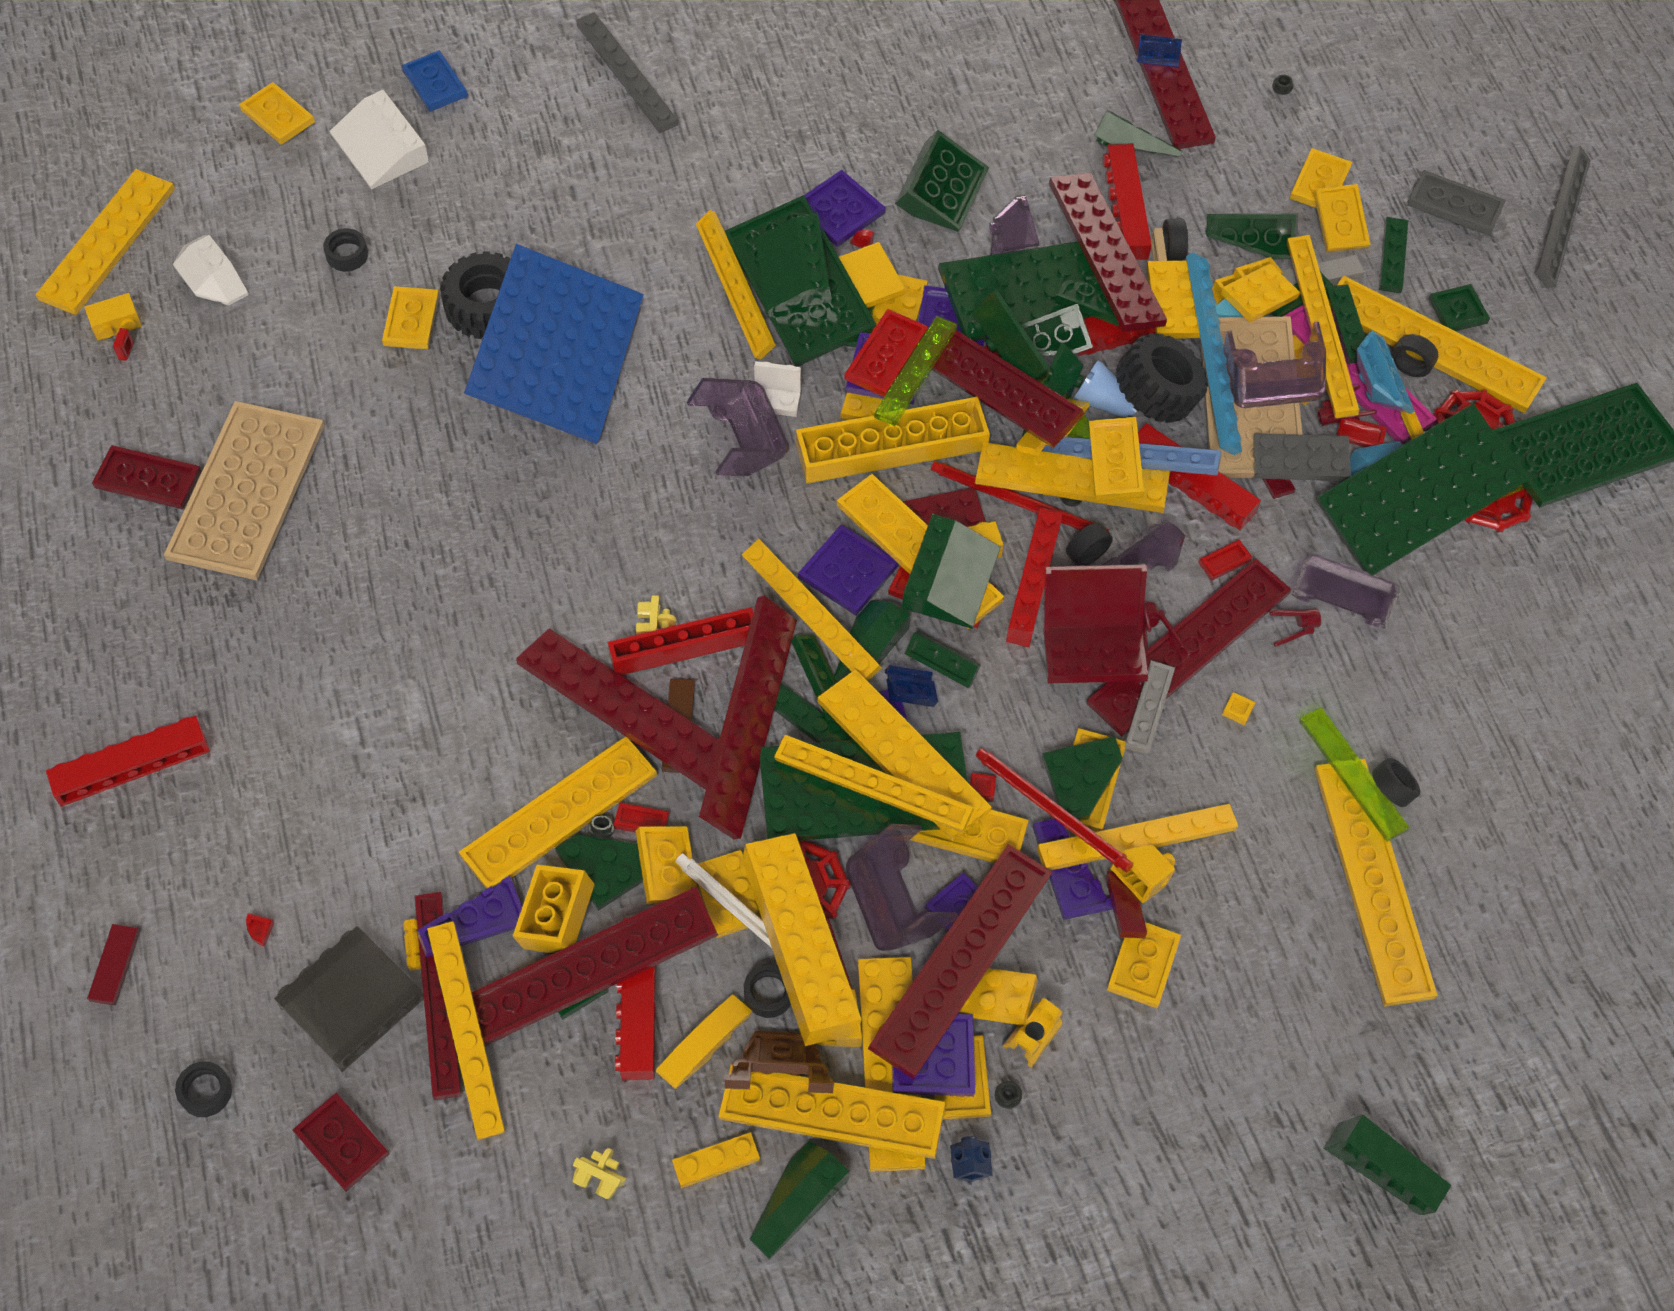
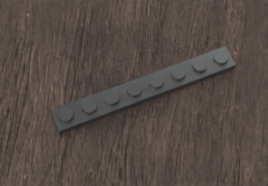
M593 12L577 19V27L659 134L678 126L676 116L596 13Z
M1581 146L1572 148L1538 269V277L1548 289L1557 286L1591 161Z

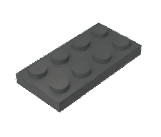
M1423 170L1408 202V206L1491 236L1506 200Z
M1254 433V478L1345 481L1351 477L1349 436Z

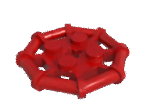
M1482 389V391H1451L1450 396L1433 413L1437 418L1436 422L1438 425L1471 405L1469 404L1470 401L1466 400H1479L1476 401L1475 406L1492 430L1505 426L1499 421L1501 416L1504 417L1506 425L1515 423L1513 407L1495 398L1486 389ZM1457 404L1459 408L1455 412L1450 411V408Z
M1521 485V490L1515 489L1467 518L1465 522L1494 529L1497 533L1503 532L1504 529L1521 522H1527L1531 518L1530 510L1533 498L1525 487ZM1516 499H1523L1521 509L1515 506ZM1504 513L1513 515L1504 520L1501 518V515Z
M806 840L798 841L826 920L834 919L838 916L837 911L847 890L851 888V882L847 880L839 861V854L835 850L830 851ZM808 852L823 860L820 862L816 860L814 862L809 860V857L805 856V854ZM828 865L831 866L836 879L828 878L825 870ZM829 888H836L829 904L824 899Z

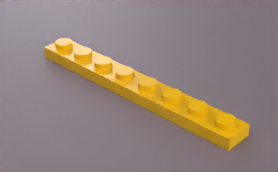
M709 210L696 223L697 229L755 358L761 360L776 345L716 212Z
M760 539L756 540L742 554L749 564L851 672L856 669L869 681L882 669L871 655Z
M784 735L774 756L776 761L963 834L974 811L973 807L788 735Z
M1230 804L1095 833L1118 851H1123L1148 844L1154 845L1157 848L1236 831L1238 823ZM1078 836L1038 844L1037 847L1042 866L1050 871L1106 859Z
M453 921L427 928L477 1140L506 1133L455 923Z

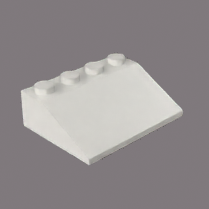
M384 90L364 98L330 130L331 136L371 190L429 162L424 142Z

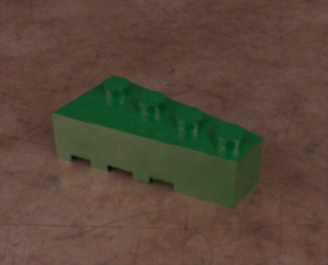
M1364 1115L1339 1122L1323 1148L1407 1204L1413 1212L1419 1215L1435 1213L1452 1186Z

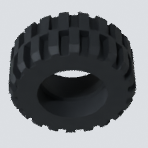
M483 251V254L475 252L471 253L469 257L463 256L459 258L458 263L454 262L448 268L449 271H446L442 277L443 281L440 283V291L446 318L453 328L457 331L461 330L462 334L470 337V335H473L476 339H482L496 299L488 302H475L467 298L474 292L482 289L500 290L511 258L507 256L504 258L502 254L496 252L495 254H490L489 251Z
M1159 333L1139 337L1120 359L1116 368L1117 383H1119L1121 393L1125 394L1127 402H1131L1134 405L1133 408L1138 412H1143L1144 416L1155 418V421L1158 422L1165 420V423L1181 421L1189 415L1206 395L1208 378L1206 377L1205 368H1202V362L1194 356L1195 353L1191 349H1187L1181 341L1177 342L1173 337H1165L1164 334Z

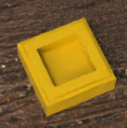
M1233 692L1222 716L1245 726L1256 702Z

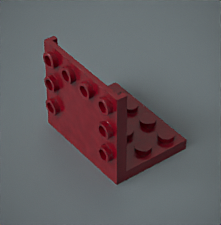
M1146 565L1046 567L1043 635L1048 684L1148 681L1142 631L1147 578Z

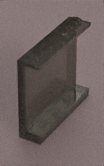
M357 926L353 930L345 932L340 941L334 947L326 949L320 955L319 960L312 966L304 968L295 981L283 986L274 999L279 1008L284 1010L331 1058L341 1072H344L423 1001L424 996L421 989Z

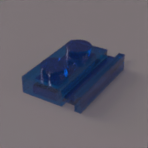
M1140 34L1137 62L1179 67L1182 39Z
M889 665L884 670L888 676L886 682L890 701L934 707L938 703L935 683L931 678L933 676L932 672Z

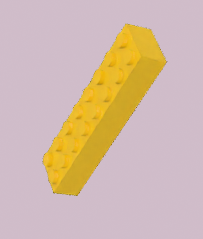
M973 397L796 429V448L807 484L981 452L983 442L989 443L990 433L979 398Z
M796 834L745 844L742 861L805 1046L857 1034L862 1019Z

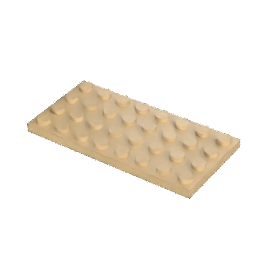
M1244 317L1219 318L1223 350L1227 358V372L1230 376V388L1234 397L1233 405L1238 418L1237 426L1241 436L1242 452L1233 455L1220 448L1209 382L1204 399L1208 449L1221 451L1219 472L1228 478H1254V433L1303 435L1291 317H1261L1252 323H1249ZM1200 338L1202 368H1205L1206 370L1202 343Z
M235 401L164 553L165 559L258 580L324 429V421Z

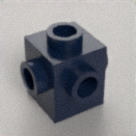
M966 1136L961 1138V1142L950 1145L953 1178L974 1182L993 1176L989 1142L978 1140L976 1136Z

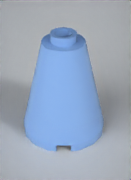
M1097 360L1073 398L1089 402L1090 407L1122 418H1127L1128 415L1133 417L1137 411L1133 408L1134 405L1131 402H1127L1125 394L1121 393L1116 376L1099 360Z

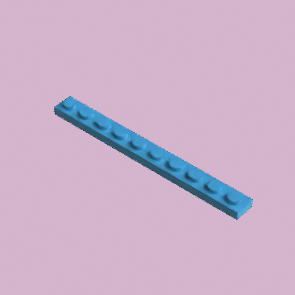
M1192 252L1186 256L1219 444L1221 449L1236 455L1242 452L1241 436L1238 432V418L1234 410V397L1231 393L1230 376L1226 366L1227 358L1223 350V338L1219 328L1220 320L1216 312V300L1212 290L1213 283L1210 279V265L1204 257Z

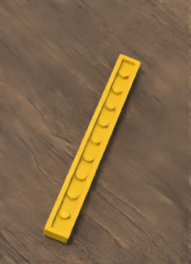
M1310 235L1287 238L1288 250L1334 417L1358 415V403Z

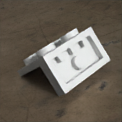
M755 362V388L751 411L797 417L801 396V368L793 365Z

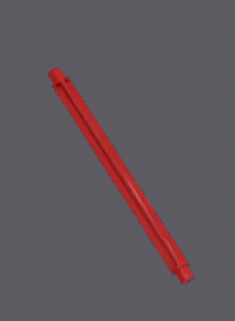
M934 461L931 471L938 473L941 477L943 476L971 488L975 487L978 491L1038 514L1040 507L1062 512L1061 523L1081 531L1094 523L1010 489L975 484V475L968 474L946 463L941 464Z
M983 748L977 751L976 758L981 761L982 765L1002 777L1012 787L1050 814V816L1089 846L1097 850L1098 853L1113 863L1116 868H1121L1126 873L1132 869L1133 863L1127 859L1124 853H1121L1104 841L1099 835L996 758L993 753H988Z

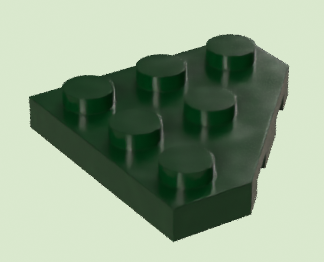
M1095 275L1085 277L1084 281L1074 282V280H1068L1063 283L1055 302L1068 307L1079 303L1083 313L1119 326Z
M1115 736L1042 753L1041 757L1057 804L1079 821L1090 818L1123 759Z
M577 834L555 848L556 853L567 868L584 870L595 884L590 900L598 911L643 882L637 843L597 839Z

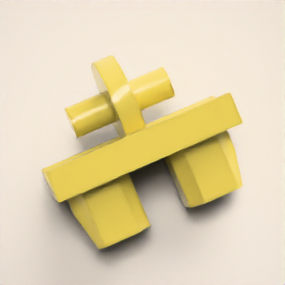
M652 595L651 602H638V618H650V623L637 622L636 635L658 630L659 627L662 629L676 625V617L670 615L669 609H663L662 614H660L659 596Z
M607 1148L603 1154L597 1151L593 1152L591 1158L598 1161V1164L585 1157L576 1158L573 1166L577 1168L572 1182L581 1187L588 1188L593 1176L601 1179L595 1193L605 1199H611L617 1188L624 1186L627 1178L607 1169V1167L616 1170L619 1166V1162L612 1159L614 1151L610 1148Z

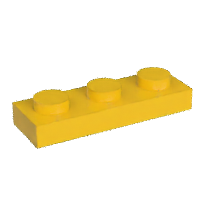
M750 1132L673 1159L672 1163L682 1189L758 1162L760 1157Z

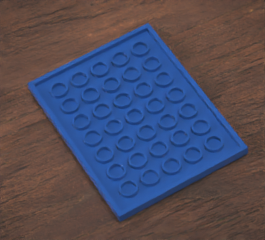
M516 243L464 394L597 444L644 294Z

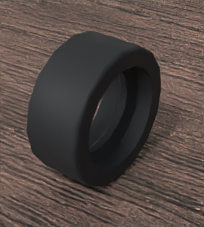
M1183 218L1165 219L1162 230L1167 261H1184L1188 253L1186 222Z
M350 228L338 229L330 233L323 243L326 260L335 270L343 272L356 270L368 258L365 238L357 230ZM343 244H355L359 247L355 253L349 256L333 254V251Z
M1415 334L1401 337L1391 354L1396 367L1402 373L1412 377H1425L1428 375L1439 357L1438 350L1431 341ZM1405 350L1417 353L1424 361L1412 358Z
M1093 523L1072 538L1066 548V554L1077 566H1088L1098 560L1109 549L1113 542V537L1102 524Z
M1393 758L1385 759L1372 772L1373 780L1379 790L1388 800L1399 807H1406L1421 793L1420 786L1411 772Z
M759 965L753 968L746 976L743 984L744 1001L755 1015L764 1018H774L784 1014L789 1009L791 1003L778 965ZM764 977L779 979L784 986V996L775 1004L765 1005L759 1003L753 995L755 983Z
M199 1061L189 1065L181 1072L176 1081L175 1093L178 1102L189 1114L196 1117H209L219 1113L226 1107L231 1098L232 1085L230 1078L219 1065L210 1061ZM205 1074L215 1076L220 1084V1090L216 1097L204 1104L193 1103L187 1093L190 1084L197 1077Z

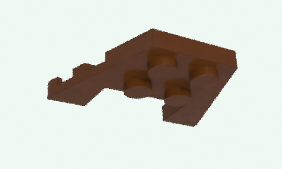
M755 1031L743 1049L742 1057L740 1060L735 1061L732 1072L730 1074L727 1073L725 1076V1089L750 1090L751 1072H761L763 1074L788 1073L793 1076L809 1074L808 1092L833 1093L834 1081L832 1078H829L827 1074L828 1069L821 1062L820 1053L816 1045L805 1046L801 1033Z

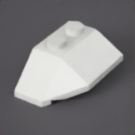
M203 235L184 245L173 263L174 268L195 296L231 305L249 295L232 263L210 235Z

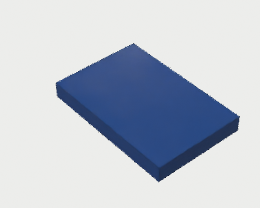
M440 50L401 65L402 71L429 112L468 97L467 90Z

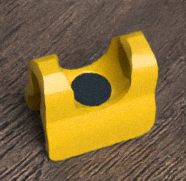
M1042 998L1039 1003H1034L1030 1008L1026 1025H1018L1002 1047L1006 1050L1008 1047L1015 1049L1019 1044L1026 1051L1024 1057L1028 1061L1027 1065L1032 1068L1062 1027L1061 1016L1063 1012L1053 1003Z

